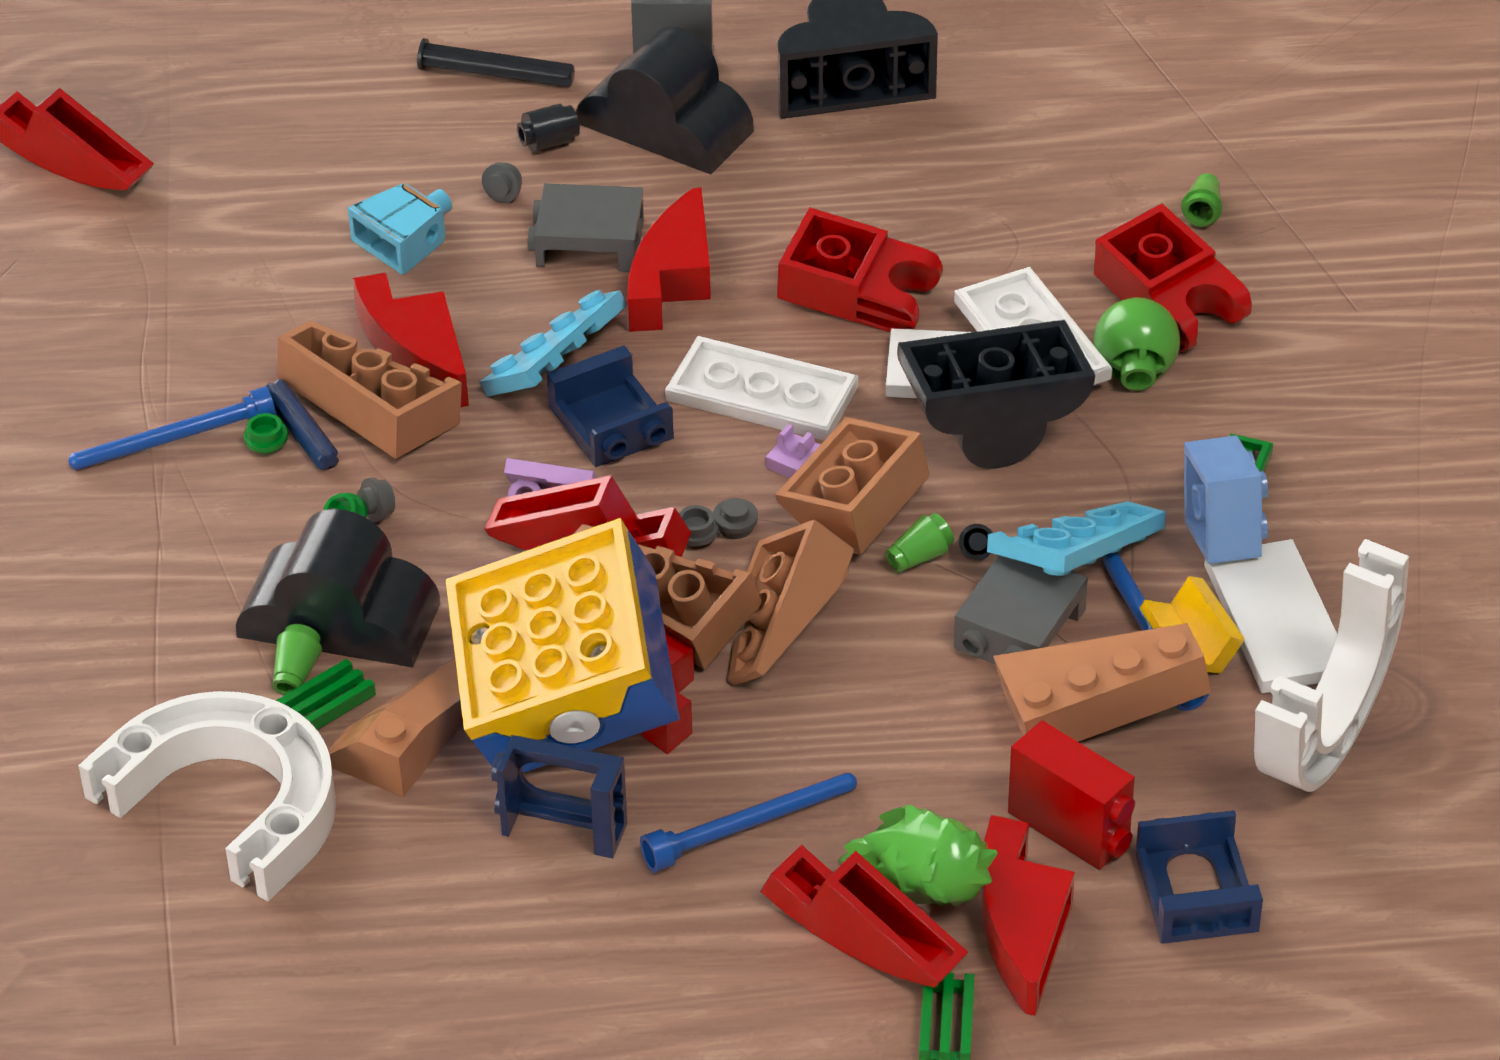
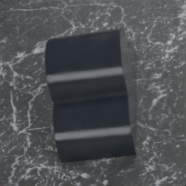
M812 0L807 9V22L788 28L779 37L777 45L778 112L780 119L936 99L938 33L934 25L921 15L907 11H888L882 0Z
M666 27L659 30L635 54L625 58L586 95L576 109L579 125L710 175L754 132L753 117L747 103L732 87L719 81L718 66L710 49L696 35L678 27Z
M1065 319L899 342L897 348L898 361L931 426L942 433L955 435L966 458L974 465L988 469L1007 467L1030 455L1041 443L1045 435L1047 422L1063 418L1079 408L1090 395L1096 377Z
M328 509L320 511L309 518L297 542L281 544L269 553L237 619L236 635L237 638L276 644L278 635L284 632L287 626L301 624L314 629L320 635V644L324 653L413 668L441 604L440 595L434 581L422 569L408 561L392 556V548L387 536L375 523L351 511Z

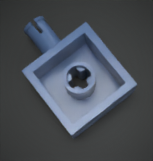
M1237 435L1184 442L1185 524L1207 563L1212 564L1262 557V539H1267L1268 524L1265 513L1262 512V499L1268 497V482L1264 471L1257 469L1252 452L1246 451Z

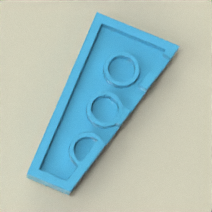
M596 290L579 300L578 303L581 307L573 313L568 311L554 318L549 323L552 329L544 335L541 332L524 340L520 344L522 351L515 356L510 354L494 362L490 366L492 373L479 382L487 397L535 387L543 380L540 375L542 372L554 370L564 361L561 355L578 349L587 341L584 335L600 330L628 305L621 291L603 294L601 290Z
M1126 501L1085 511V517L1063 516L1052 519V528L1038 529V526L1034 524L1017 528V536L1015 537L1006 536L1001 531L988 534L987 552L1043 567V571L1049 575H1068L1071 573V570L1079 566L1095 563L1097 558L1108 553L1119 552L1122 547L1133 542L1144 541L1146 536L1164 529L1166 511Z

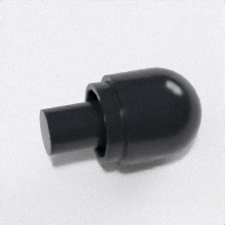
M971 524L965 527L958 539L961 552L973 560H981L991 554L987 552L988 534L993 533L991 529L983 524ZM971 550L981 552L979 554H973Z

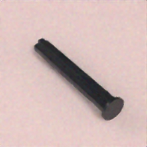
M426 38L421 40L417 55V66L420 70H424L427 66L570 87L575 77L574 65L569 63L429 43V40Z

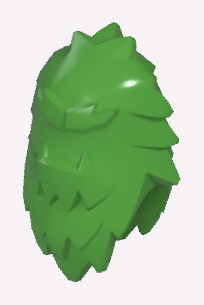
M907 804L881 814L879 818L884 823L876 831L865 835L863 838L853 839L846 843L844 848L847 850V853L838 859L839 865H841L856 850L915 904L936 903L937 905L945 906L951 903L956 907L971 901L980 892L982 886L992 882L987 868L998 853L996 850L988 849L987 842L981 841L977 831L970 830L954 818H945L926 808L919 809Z

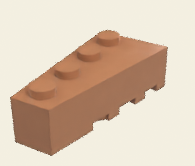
M311 320L278 337L277 379L284 380L297 393L395 459L460 424L462 382L447 377L443 382L430 377V369L414 363L408 368L392 361V353L379 348L376 350L357 347V339Z
M582 524L574 534L593 527ZM638 545L655 570L664 629L692 646L694 664L705 670L762 603L751 573L735 569L734 572L717 568L715 562L701 558L693 561L675 555L673 550L660 546L652 549Z
M1187 623L993 656L1003 695L1022 736L1043 720L1079 742L1211 693L1204 655Z

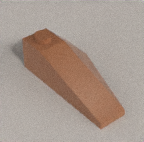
M815 519L758 541L747 572L751 573L762 603L744 623L743 631L734 640L728 682L734 686L764 676L849 575L848 565L854 548Z
M455 657L348 726L328 750L332 768L404 797L463 724Z

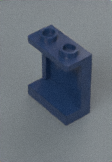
M625 345L547 373L549 407L595 468L674 439L673 408L668 402L657 405L633 375L632 354Z

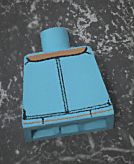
M408 184L397 185L348 207L351 240L404 275L444 242L446 237L444 214L452 209L451 200L446 192L441 189H437L431 194L424 196Z

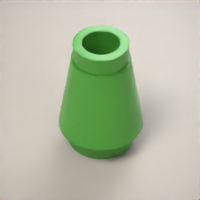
M1202 174L1184 196L1181 209L1183 215L1191 224L1199 227L1208 226L1217 221L1221 216L1223 207L1219 180L1212 174Z
M939 514L922 515L891 547L885 550V556L891 567L896 572L901 573L906 569L948 553V547L955 541L954 535L947 522Z
M292 624L287 626L284 632L278 635L274 680L272 683V687L277 693L285 695L304 684L322 652L320 635L314 629L301 624Z

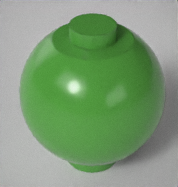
M1134 297L1113 304L1102 314L1095 328L1093 344L1112 367V377L1120 380L1124 387L1139 391L1152 387L1156 379L1164 375L1171 368L1179 352L1180 333L1175 319L1165 307L1150 299Z

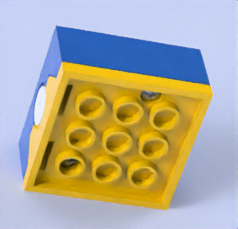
M621 518L446 579L464 731L473 740L491 766L496 754L504 753L511 735L592 750L680 720L655 570ZM531 762L522 767V772L524 773L548 764Z

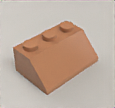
M845 417L775 494L776 500L800 524L815 519L854 548L853 553L861 555L930 476L921 433Z

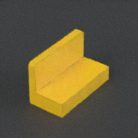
M1189 576L1170 604L1144 600L1139 607L1153 629L1187 623L1204 655L1207 672L1221 674L1245 640L1203 578Z

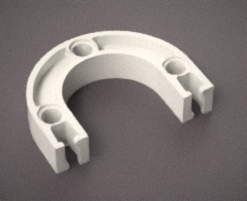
M1364 539L1358 549L1359 566L1349 563L1343 573L1342 607L1338 633L1329 661L1316 690L1277 675L1271 685L1272 704L1261 700L1255 710L1254 757L1257 769L1266 775L1307 792L1317 790L1333 775L1354 744L1382 686L1401 628L1406 601L1409 556Z
M217 691L192 694L166 701L128 721L78 765L85 799L98 804L103 800V794L101 793L106 790L110 813L119 818H122L167 776L196 762L211 759H235L255 764L271 773L281 784L280 791L275 800L225 848L231 881L241 887H245L250 882L248 875L254 871L257 895L267 902L318 853L331 831L335 818L336 796L329 751L317 729L300 713L278 701L259 695Z

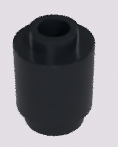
M556 104L523 113L521 122L517 124V133L523 146H528L532 152H537L570 143L573 137L579 136L580 125L577 114L571 105L563 106L562 104Z

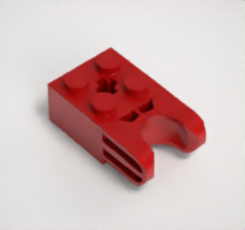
M1163 203L1104 234L1095 241L1094 275L1120 300L1134 297L1146 298L1165 307L1175 319L1179 329L1180 353L1197 345L1198 320L1194 314L1206 312L1215 314L1226 322L1233 324L1248 317L1252 311L1251 296L1247 287L1215 258L1216 251Z
M809 207L779 261L777 298L890 333L891 328L915 329L919 321L918 304L912 295L901 290L930 291L938 284L943 274V264L939 256L933 251L889 238L887 230Z

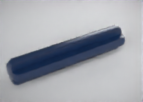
M281 379L276 380L274 383H268L266 386L272 397L275 411L317 468L326 470L330 466L335 467L339 462L337 457L338 450L289 385Z

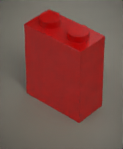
M1041 720L1011 746L1008 813L1022 822L1029 823V826L1096 869L1101 870L1112 858L1121 857L1132 842L1131 820L1135 808V800L1133 799L1135 776Z

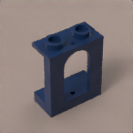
M511 735L504 753L496 754L491 772L492 781L497 782L498 786L494 811L495 814L500 815L502 836L509 837L518 815L521 814L593 829L594 855L613 859L628 824L624 757ZM537 762L596 774L590 788L591 800L537 788L524 777L522 767L525 764Z
M1235 810L1215 813L1207 812L1199 815L1173 818H1157L1138 822L1135 855L1161 944L1259 932L1263 898L1259 885H1249L1234 838ZM1184 854H1195L1204 857L1212 864L1220 889L1174 894L1167 873V865L1175 857Z

